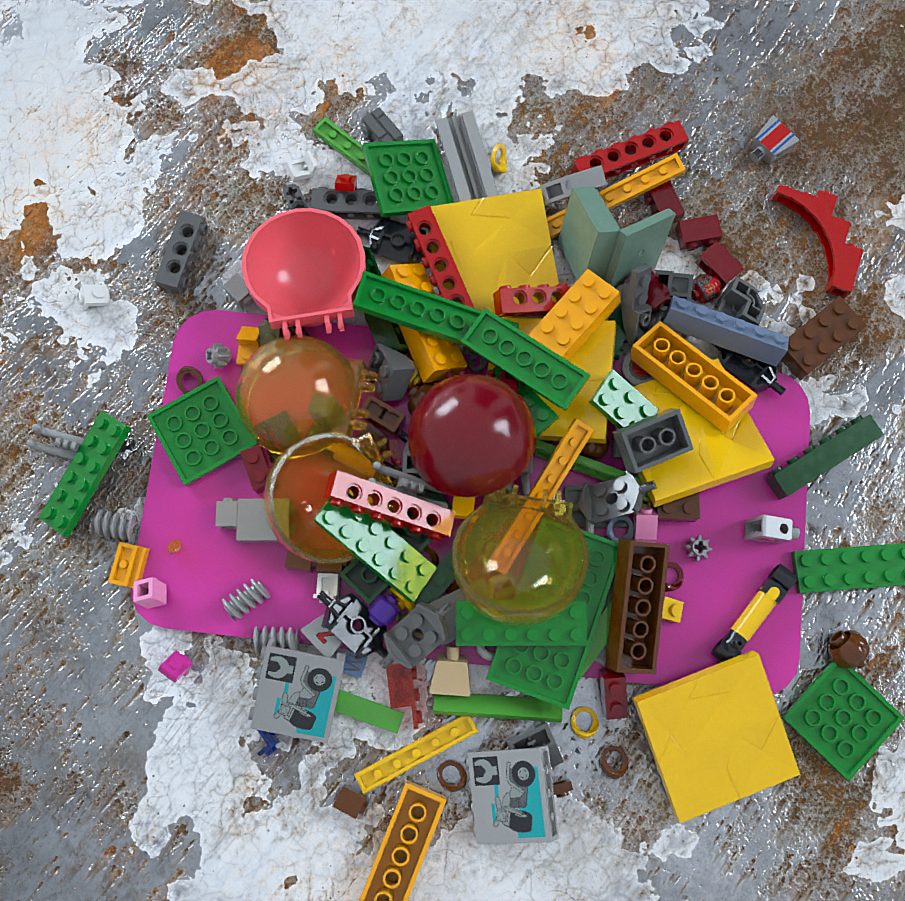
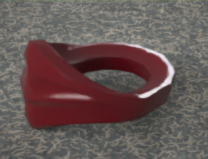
M668 562L667 567L674 568L678 578L672 585L665 583V592L675 591L680 588L684 579L682 568L677 563Z

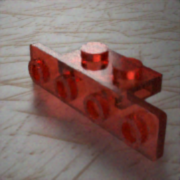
M399 663L390 664L386 671L391 709L411 706L414 730L419 729V723H423L422 711L417 710L416 702L420 701L419 688H415L414 680L418 679L417 668L415 666L412 669H408Z

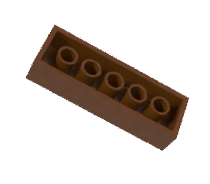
M619 538L605 660V666L615 672L656 674L670 544Z

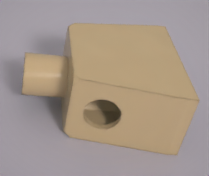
M448 644L446 654L437 655L429 694L470 697L467 656H459L460 646Z

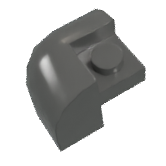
M655 270L659 275L657 279L660 284H665L669 289L671 299L674 295L691 301L694 275ZM670 301L662 306L660 310L666 311Z
M737 276L720 296L715 305V311L723 312L726 315L759 326L766 304H763L762 299L758 295L760 292L758 289Z

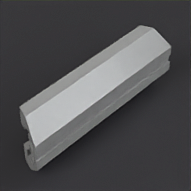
M473 110L448 119L447 117L436 119V126L459 202L498 196L499 194Z

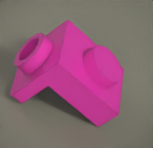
M175 650L159 666L158 671L176 683L182 676H186L189 673L193 662L186 655Z

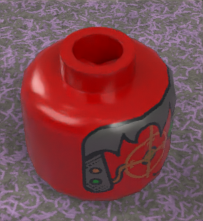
M706 275L693 282L691 296L695 301L706 304L720 296L722 285L717 277Z

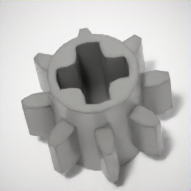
M214 343L213 346L206 350V360L214 368H223L230 362L231 352L229 348L223 347V343Z
M701 535L697 536L696 541L692 537L689 538L688 541L691 544L684 547L689 552L687 557H695V562L700 560V556L703 559H708L706 553L712 551V548H709L707 544L710 540H702ZM698 545L699 548H702V551L698 552V549H695L694 546Z

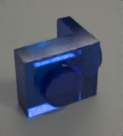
M257 730L267 744L257 754L259 757L264 754L268 757L277 750L276 745L280 741L275 735L276 733Z

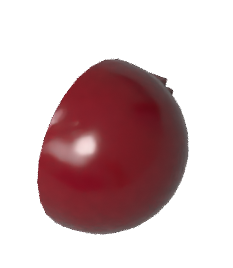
M493 369L488 370V376L484 374H466L465 371H460V375L454 376L452 371L447 372V379L434 383V386L420 399L412 413L408 427V450L418 474L437 491L458 497L469 498L487 495L504 488L516 480L532 459L537 441L535 421L527 403L519 395L517 380H507V373L502 370L499 380L495 378Z

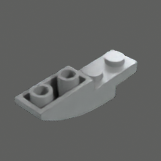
M602 165L542 184L535 189L541 188L544 206H548L570 198L572 188L594 187L597 189L607 185Z

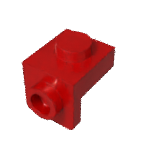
M337 175L335 191L357 190V175Z

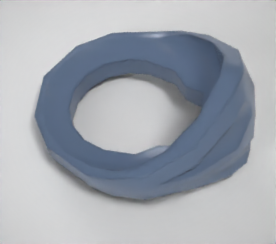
M622 516L610 520L606 530L609 540L618 543L619 538L614 537V532L612 531L614 523L618 520L626 521L629 526L628 532L623 538H633L634 524L630 518Z

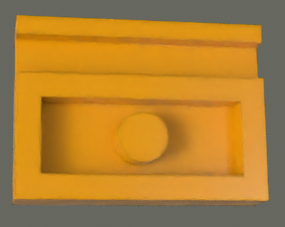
M119 542L108 583L134 589V582L142 580L150 548Z

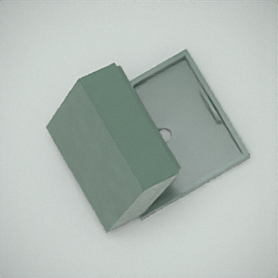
M594 187L572 188L557 243L577 280L589 269L612 287L617 288L625 284L624 281L631 276L632 269L644 264L655 269L676 213L668 208L624 229H620L597 189Z

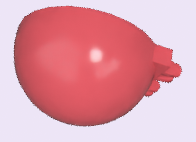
M299 208L273 216L253 232L246 243L242 255V274L249 294L255 303L268 314L272 330L283 328L284 339L290 340L288 327L296 326V336L303 338L302 327H314L325 324L326 332L329 334L332 333V325L330 323L332 320H338V329L341 332L345 331L343 319L355 317L352 307L363 271H366V255L361 239L351 225L341 217L328 211L314 208Z

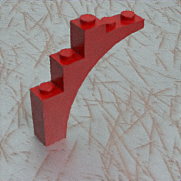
M779 185L773 193L771 200L797 213L813 229L820 240L827 260L828 281L825 293L845 299L852 292L864 249L858 248L854 244H845L851 222L845 221L840 217H832L838 196L829 191L818 190L815 196L805 191L794 190L790 186Z

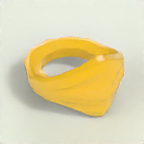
M498 143L494 147L491 155V171L496 173H506L507 171L506 147L502 143ZM500 148V159L498 161V164H496V153Z
M586 706L579 707L572 713V731L581 739L592 737L599 727L597 715L592 708ZM580 712H587L592 717V725L589 731H581L576 723V716Z

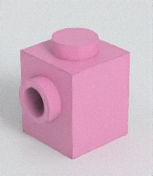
M642 506L638 512L633 513L635 539L657 540L658 515L655 509Z
M154 577L135 581L133 602L147 609L166 605V584Z

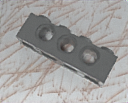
M327 187L312 188L311 208L328 211L342 219L379 221L383 218L380 214L374 190L358 188L355 191H335V189ZM335 200L336 203L329 204V201ZM350 201H355V202H356V203L353 204V205H349V204H348V202H350ZM368 202H375L374 205H367Z
M180 210L154 280L160 289L182 294L183 290L187 288L189 283L188 276L195 267L196 254L201 250V240L208 230V225L203 216ZM189 233H193L191 237L186 238ZM182 251H187L184 255H179ZM176 268H180L179 272L173 273Z

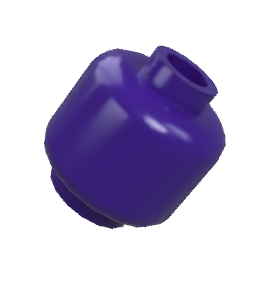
M390 594L387 596L378 595L368 607L370 614L368 617L380 627L383 625L389 626L400 613L397 605L399 601Z

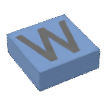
M347 650L343 672L361 678L368 657L356 659L354 657L355 654Z

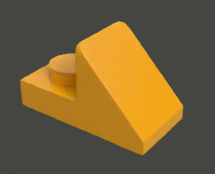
M242 326L236 337L239 344L236 364L238 366L258 367L260 353L258 327Z

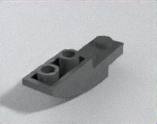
M647 264L632 269L630 282L622 285V320L625 335L631 348L634 343L648 332L651 320L652 307L646 304L652 267Z

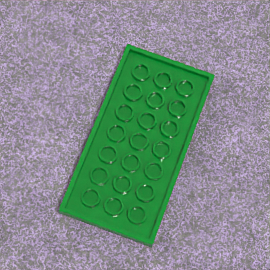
M546 516L542 517L513 601L586 602L587 646H497L486 677L487 680L569 710L615 574L617 542Z

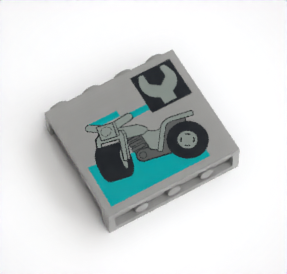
M269 639L267 646L262 647L260 659L264 660L262 667H258L256 679L260 681L259 686H255L252 700L256 701L255 707H251L248 720H252L250 729L328 743L346 654L338 653L336 659L274 647V640Z
M548 745L526 749L482 752L476 750L467 753L466 765L470 775L469 790L472 794L471 812L474 815L475 823L473 833L477 845L551 843L559 838Z

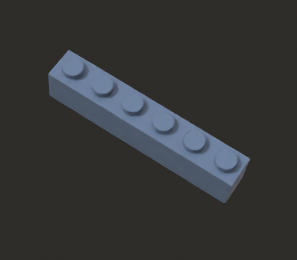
M673 295L664 312L662 323L672 330L777 367L788 351V336L687 301L684 298Z

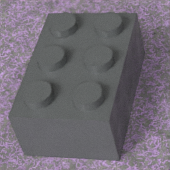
M669 408L613 431L626 470L631 473L641 472L694 449L680 409Z

